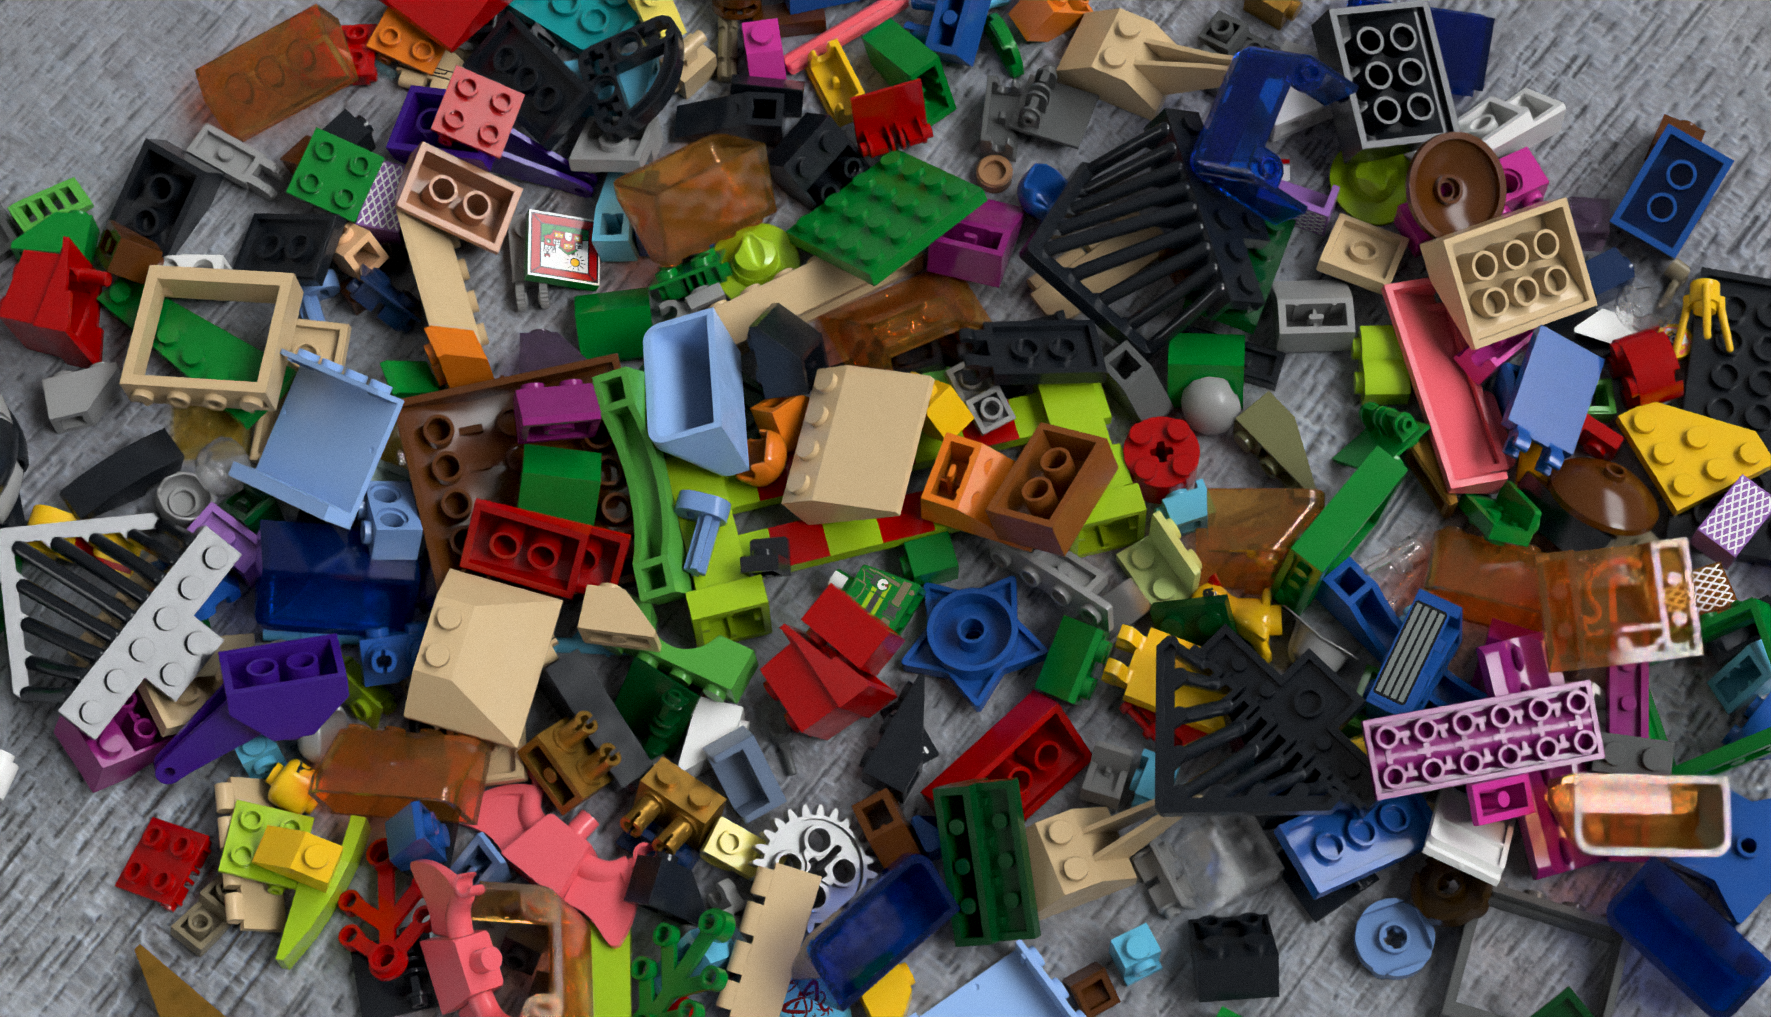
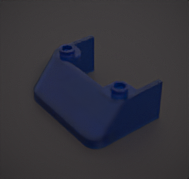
M1250 46L1234 55L1191 153L1190 164L1197 177L1273 225H1277L1305 214L1308 206L1278 188L1284 174L1283 164L1277 154L1265 147L1290 86L1299 92L1307 94L1324 106L1356 93L1359 86L1311 55Z

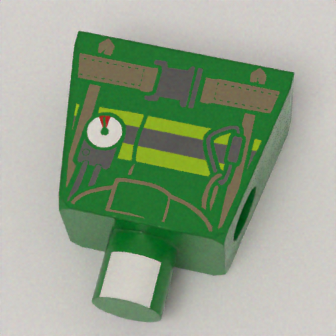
M863 565L855 578L837 569L828 582V585L833 583L840 587L863 608L881 619L900 636L927 593L915 582L868 565Z

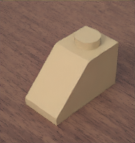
M601 583L599 586L587 584L577 626L584 643L653 652L661 651L662 644L656 630L625 589L613 583Z

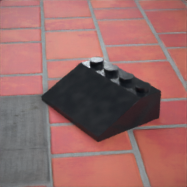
M1428 0L1328 9L1311 25L1344 164L1375 161L1417 151L1423 143L1436 135L1448 132H1461Z

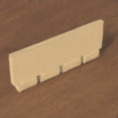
M1135 212L1111 220V223L1135 217L1141 214L1139 212ZM1151 227L1085 246L1084 248L1088 251V254L1082 248L1065 252L1055 260L1063 267L1074 268L1082 263L1163 234L1159 227ZM1159 251L1083 279L1081 283L1092 293H1101L1136 275L1158 259ZM1035 273L1027 279V283L1033 291L1030 294V298L1045 316L1064 310L1066 319H1074L1082 313L1039 274Z
M229 777L227 782L214 785L217 813H230V816H223L217 819L221 851L224 850L237 799L275 808V805L268 800V792L271 785L265 782L266 779ZM222 873L223 888L229 890L237 889V892L224 895L226 923H240V931L283 933L286 925L284 894H270L267 891L268 886L266 883Z
M776 862L773 870L758 866L750 893L765 897L763 905L747 901L738 932L753 936L751 944L736 939L726 969L741 975L739 983L728 979L725 988L719 992L716 1006L730 1010L728 1017L780 1016L822 879L821 876Z

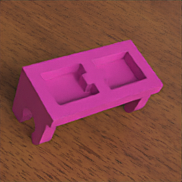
M1534 329L1476 350H1471L1468 345L1453 359L1479 386L1496 373L1501 365L1510 362L1528 347Z

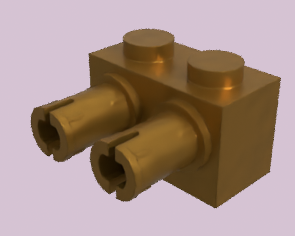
M584 710L577 713L571 721L567 716L537 734L517 751L519 757L562 816L591 798L610 783L613 779L608 774V771L616 767L622 758L619 751L612 757L610 756V753L616 749L611 743H604L594 753L584 740L597 731L598 723L595 719L587 724V721L593 715Z
M662 756L640 780L633 808L621 818L620 825L626 833L634 826L635 828L631 831L630 835L636 838L641 836L652 821L664 828L665 830L652 842L655 851L662 852L667 848L665 853L675 855L684 843L698 850L705 842L717 817L722 816L727 799Z

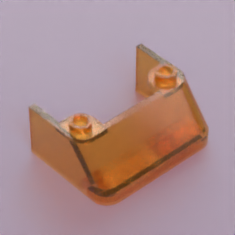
M1207 488V528L1195 529L1196 554L1202 563L1199 586L1205 584L1209 576L1216 572L1219 581L1225 589H1244L1245 594L1261 595L1265 588L1272 587L1291 547L1325 508V493L1318 489Z
M479 881V884L484 885L485 892L482 895L475 896L471 907L472 920L548 925L550 994H536L529 997L522 1007L521 1017H594L591 927L587 919L549 887Z

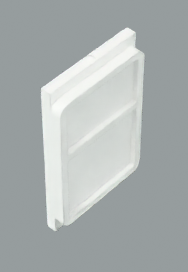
M1453 787L1442 788L1438 792L1422 853L1497 887L1506 865L1516 819L1510 818L1485 825L1473 826L1468 794Z

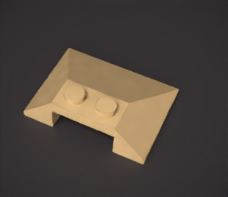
M449 569L436 595L413 667L403 717L518 750L563 600Z

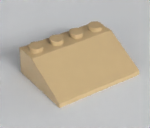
M1566 197L1542 201L1419 244L1429 279L1471 350L1482 348L1534 329L1540 325H1545L1597 306Z
M852 365L817 369L781 504L808 525L900 516L935 379L928 375Z

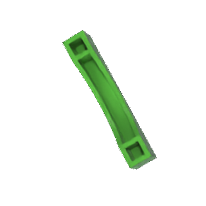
M625 366L594 376L592 380L601 417L618 452L629 489L635 532L632 565L640 602L661 605L685 598V592L693 591L690 572L683 570L686 553L677 513L674 512L675 503L664 453L656 448L648 435L645 372Z

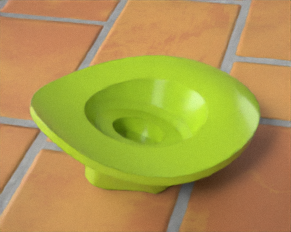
M1340 151L1330 167V188L1332 189L1333 184L1340 186L1337 203L1351 217L1374 226L1387 225L1394 222L1397 207L1407 202L1405 185L1410 162L1401 154L1375 161L1344 164L1342 152Z
M752 223L733 229L726 233L714 248L715 251L723 248L726 249L721 262H729L733 275L727 277L728 281L720 283V286L730 300L740 296V293L745 288L753 284H760L761 286L774 280V276L784 269L793 268L795 270L801 267L797 248L790 243L786 232L767 223Z

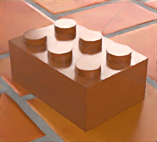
M1040 422L986 508V513L998 539L1065 557L1119 468L1107 438Z

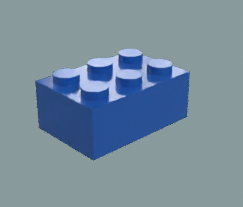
M1668 123L1609 222L1675 260L1734 160Z

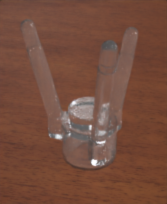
M1408 536L1398 544H1393L1384 552L1358 565L1363 569L1365 575H1369L1386 565L1398 575L1406 574V577L1388 599V603L1393 607L1413 580L1423 574L1420 565L1427 560V553L1423 545L1416 538Z

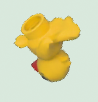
M1215 572L1209 576L1205 584L1199 586L1193 592L1191 598L1227 594L1237 633L1251 643L1253 649L1269 664L1272 661V652L1269 647L1270 636L1283 635L1281 604L1271 605V592L1269 588L1264 589L1261 599L1237 598L1223 587Z

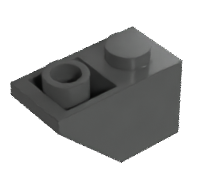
M1127 340L1104 357L1107 376L1105 383H1101L1102 387L1136 423L1151 417H1167L1174 411V406L1152 366Z

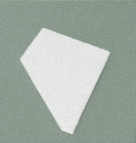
M1602 308L1574 328V332L1612 343L1614 339L1633 333L1632 318Z

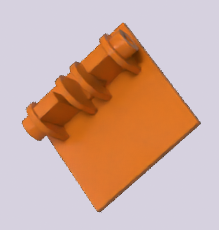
M387 7L366 45V48L379 54L377 60L384 65H390L391 62L398 61L430 76L435 72L446 49L389 7Z

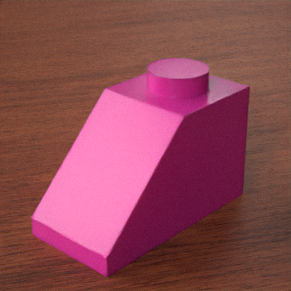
M778 18L741 23L748 76L787 80Z
M1528 773L1466 784L1473 826L1536 813Z

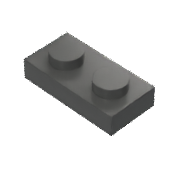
M1601 732L1605 758L1589 761L1588 771L1662 782L1671 781L1675 742Z

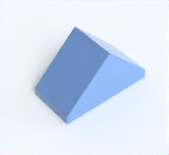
M484 832L477 833L450 867V870L457 875L468 872L477 873L473 878V885L483 884L485 892L482 895L475 896L473 903L486 897L512 878L506 861Z

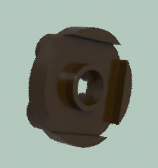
M1431 856L1425 860L1427 865L1422 868L1420 874L1417 871L1415 872L1410 887L1411 898L1416 908L1431 925L1435 927L1460 926L1473 919L1481 918L1487 913L1489 909L1488 901L1492 894L1493 885ZM1455 880L1460 885L1452 894L1443 893L1444 889L1449 888L1450 881Z

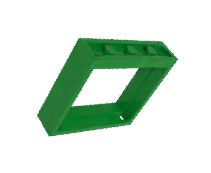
M1377 445L1291 547L1270 589L1271 599L1278 605L1281 604L1284 610L1286 609L1282 606L1283 604L1300 617L1315 599L1322 579L1351 556L1381 520L1409 470L1404 466L1402 459L1397 454L1393 458Z
M1753 597L1744 601L1735 600L1730 604L1731 608L1719 614L1717 612L1705 613L1695 619V624L1684 629L1682 627H1674L1660 633V639L1649 643V667L1752 623H1756L1771 664L1770 604L1756 598L1753 599ZM1649 688V738L1668 741ZM1771 727L1679 765H1676L1673 757L1671 781H1656L1658 788L1676 793L1770 755Z

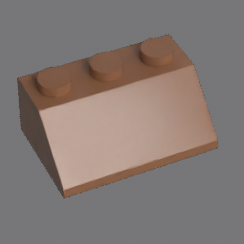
M422 141L408 158L397 186L395 208L497 255L523 188Z

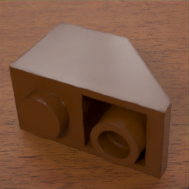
M887 788L851 806L869 844L893 883L928 866L895 795Z

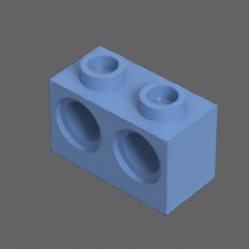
M370 481L355 519L361 521L362 544H367L371 560H417L423 528L409 481Z

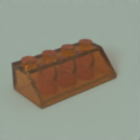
M317 3L195 70L205 103L224 131L242 142L359 80L339 19Z

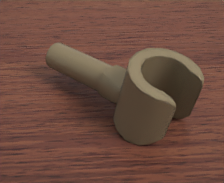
M1676 258L1664 272V275L1672 282L1668 285L1657 307L1661 311L1667 310L1676 291L1688 279L1690 268L1679 258Z

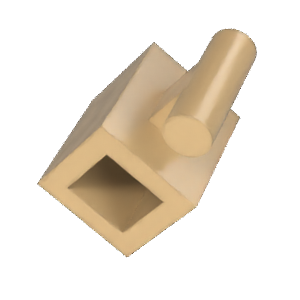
M699 29L683 39L684 65L674 94L678 92L686 100L717 74L716 55L704 45L707 37ZM663 58L659 60L660 68L663 62Z

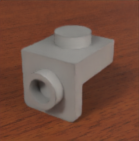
M1096 741L1079 799L1117 810L1134 752L1113 744Z

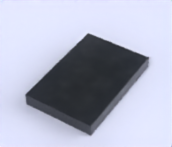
M254 213L233 270L294 273L300 286H322L346 220L339 214Z

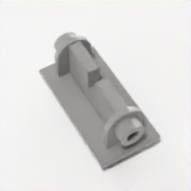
M1156 837L1149 842V847L1146 845L1134 854L1131 859L1144 883H1148L1157 877L1160 881L1159 884L1148 889L1160 915L1165 914L1167 920H1171L1181 914L1179 909L1181 906L1192 910L1197 908L1192 899L1195 896L1194 888L1185 875L1180 876L1174 862L1177 861V856L1168 841H1162Z

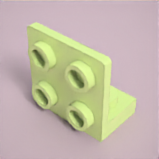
M1160 511L1152 514L1148 536L1116 554V561L1126 576L1134 580L1151 604L1154 602L1191 598L1193 592L1198 589L1202 563L1194 550H1187L1180 541L1181 533L1175 522L1171 518L1165 519Z

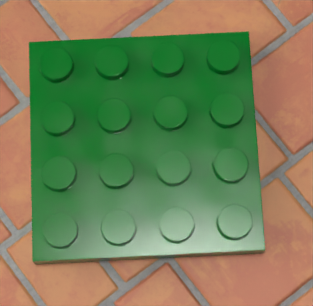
M896 149V151L883 155L879 162L867 171L855 176L853 181L841 189L839 193H834L827 197L825 204H821L811 213L799 218L797 223L785 232L791 244L876 286L988 200L983 188Z

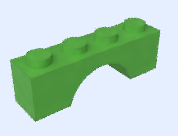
M629 594L657 632L658 618L652 604L640 602V598ZM721 635L706 645L692 649L676 648L659 638L662 644L660 652L602 645L606 650L618 656H621L623 652L632 657L637 656L657 669L658 667V669L668 672L669 677L681 685L689 687L690 684L702 688L706 696L721 703L724 700H728L737 705L759 666L754 650Z

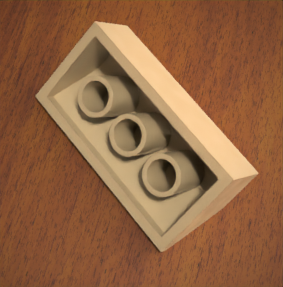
M397 209L396 213L428 325L474 330L481 347L489 344L484 323L476 324L473 313L480 311L474 290L466 292L464 281L470 279L465 258L457 259L454 249L461 247L459 238Z

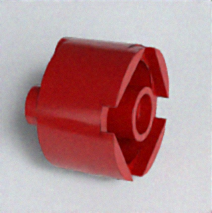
M1658 325L1614 339L1609 344L1611 356L1606 358L1607 367L1613 379L1620 378L1624 390L1620 391V396L1626 411L1639 405L1644 406L1654 402L1664 403L1682 397L1684 394L1683 380L1676 382L1674 376L1675 370L1680 369L1677 356L1664 331L1658 332L1660 327Z
M1163 416L1151 417L1134 424L1126 437L1123 448L1124 461L1133 484H1139L1144 501L1162 504V499H1165L1166 495L1181 488L1188 490L1196 479L1200 447L1189 424L1182 419Z

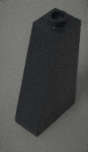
M577 648L544 669L541 673L538 687L561 719L567 716L571 721L577 713L583 710L593 715L587 721V724L596 719L598 729L584 741L593 753L604 743H611L616 747L610 753V756L612 757L619 751L622 758L616 767L608 771V774L613 779L609 784L616 793L624 787L631 793L638 788L640 780L654 765Z

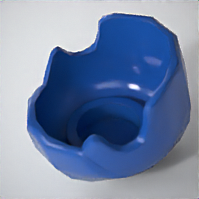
M1035 163L1022 176L1017 187V196L1022 208L1031 217L1040 221L1067 180L1051 166Z

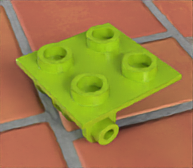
M237 799L218 872L266 883L268 886L267 891L273 895H282L284 890L288 888L296 890L298 881L252 863V859L267 825L311 833L314 817Z

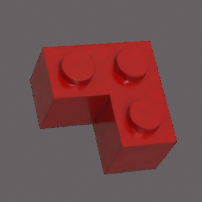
M833 583L828 585L801 618L810 627L806 631L808 636L822 647H825L827 643L832 645L839 651L836 656L861 676L864 672H867L876 677L906 641L881 619L868 612Z

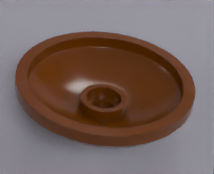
M1448 132L1430 138L1414 154L1406 175V198L1411 214L1419 227L1434 239L1499 217L1504 210L1507 187L1503 167L1489 145L1472 134ZM1441 185L1445 189L1444 196L1441 194Z
M1588 457L1571 458L1563 461L1560 470L1556 471L1552 468L1551 474L1548 477V488L1555 501L1574 518L1600 531L1621 536H1638L1651 531L1658 520L1659 508L1648 487L1631 471L1614 462Z

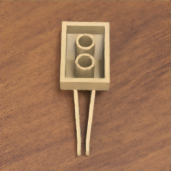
M1117 8L1084 14L1056 69L1058 83L1099 95V100L1153 120L1159 114L1167 96L1170 94L1239 85L1242 75L1247 70V64L1239 57L1233 55L1211 53L1177 45L1154 21Z
M1198 794L1192 798L1203 797V795ZM1152 799L1113 816L1110 815L1107 806L1070 809L1038 821L1026 828L1039 921L1135 885L1137 876L1129 858L1182 817H1162L1157 814L1120 838L1119 830L1157 813L1155 799Z

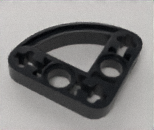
M660 15L589 46L579 56L578 66L583 81L597 95L602 88L614 86V92L609 98L601 100L597 96L591 103L599 128L610 140L618 141L625 139L645 127L663 110L678 86L684 65V42L680 29L671 17ZM666 29V31H665V35H666V36H665L664 38H661V39H660V37H661V33H660V32ZM645 37H648L647 40L650 43L648 46L643 40ZM631 42L638 43V48L633 54L628 56L622 55L621 52L625 45ZM664 55L659 74L653 85L643 98L630 108L619 74ZM600 59L599 66L603 73L601 75H598L593 69L595 67L594 62ZM612 110L619 116L618 125L612 127L614 121L609 112Z

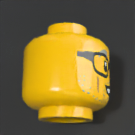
M292 759L285 766L278 762L265 781L271 785L268 792V800L284 811L301 815L304 812L310 815L327 790L322 786L324 783L323 775L300 759Z

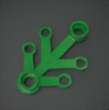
M712 908L703 912L698 921L700 932L679 964L677 944L680 940L679 929L666 922L656 926L653 931V941L661 947L662 990L655 999L654 979L658 973L657 962L645 956L635 958L631 964L630 971L632 977L639 980V1009L634 1013L633 1017H689V1012L692 1008L693 1014L691 1017H705L704 1005L692 999L682 1001L678 1010L668 1012L667 1010L675 999L709 990L720 992L725 988L728 981L727 972L717 966L708 965L702 970L700 975L690 976L713 942L725 943L734 934L736 922L731 913L719 908ZM669 931L667 939L664 940L666 933ZM646 965V970L642 974L643 968ZM716 974L715 981L711 983L712 977Z

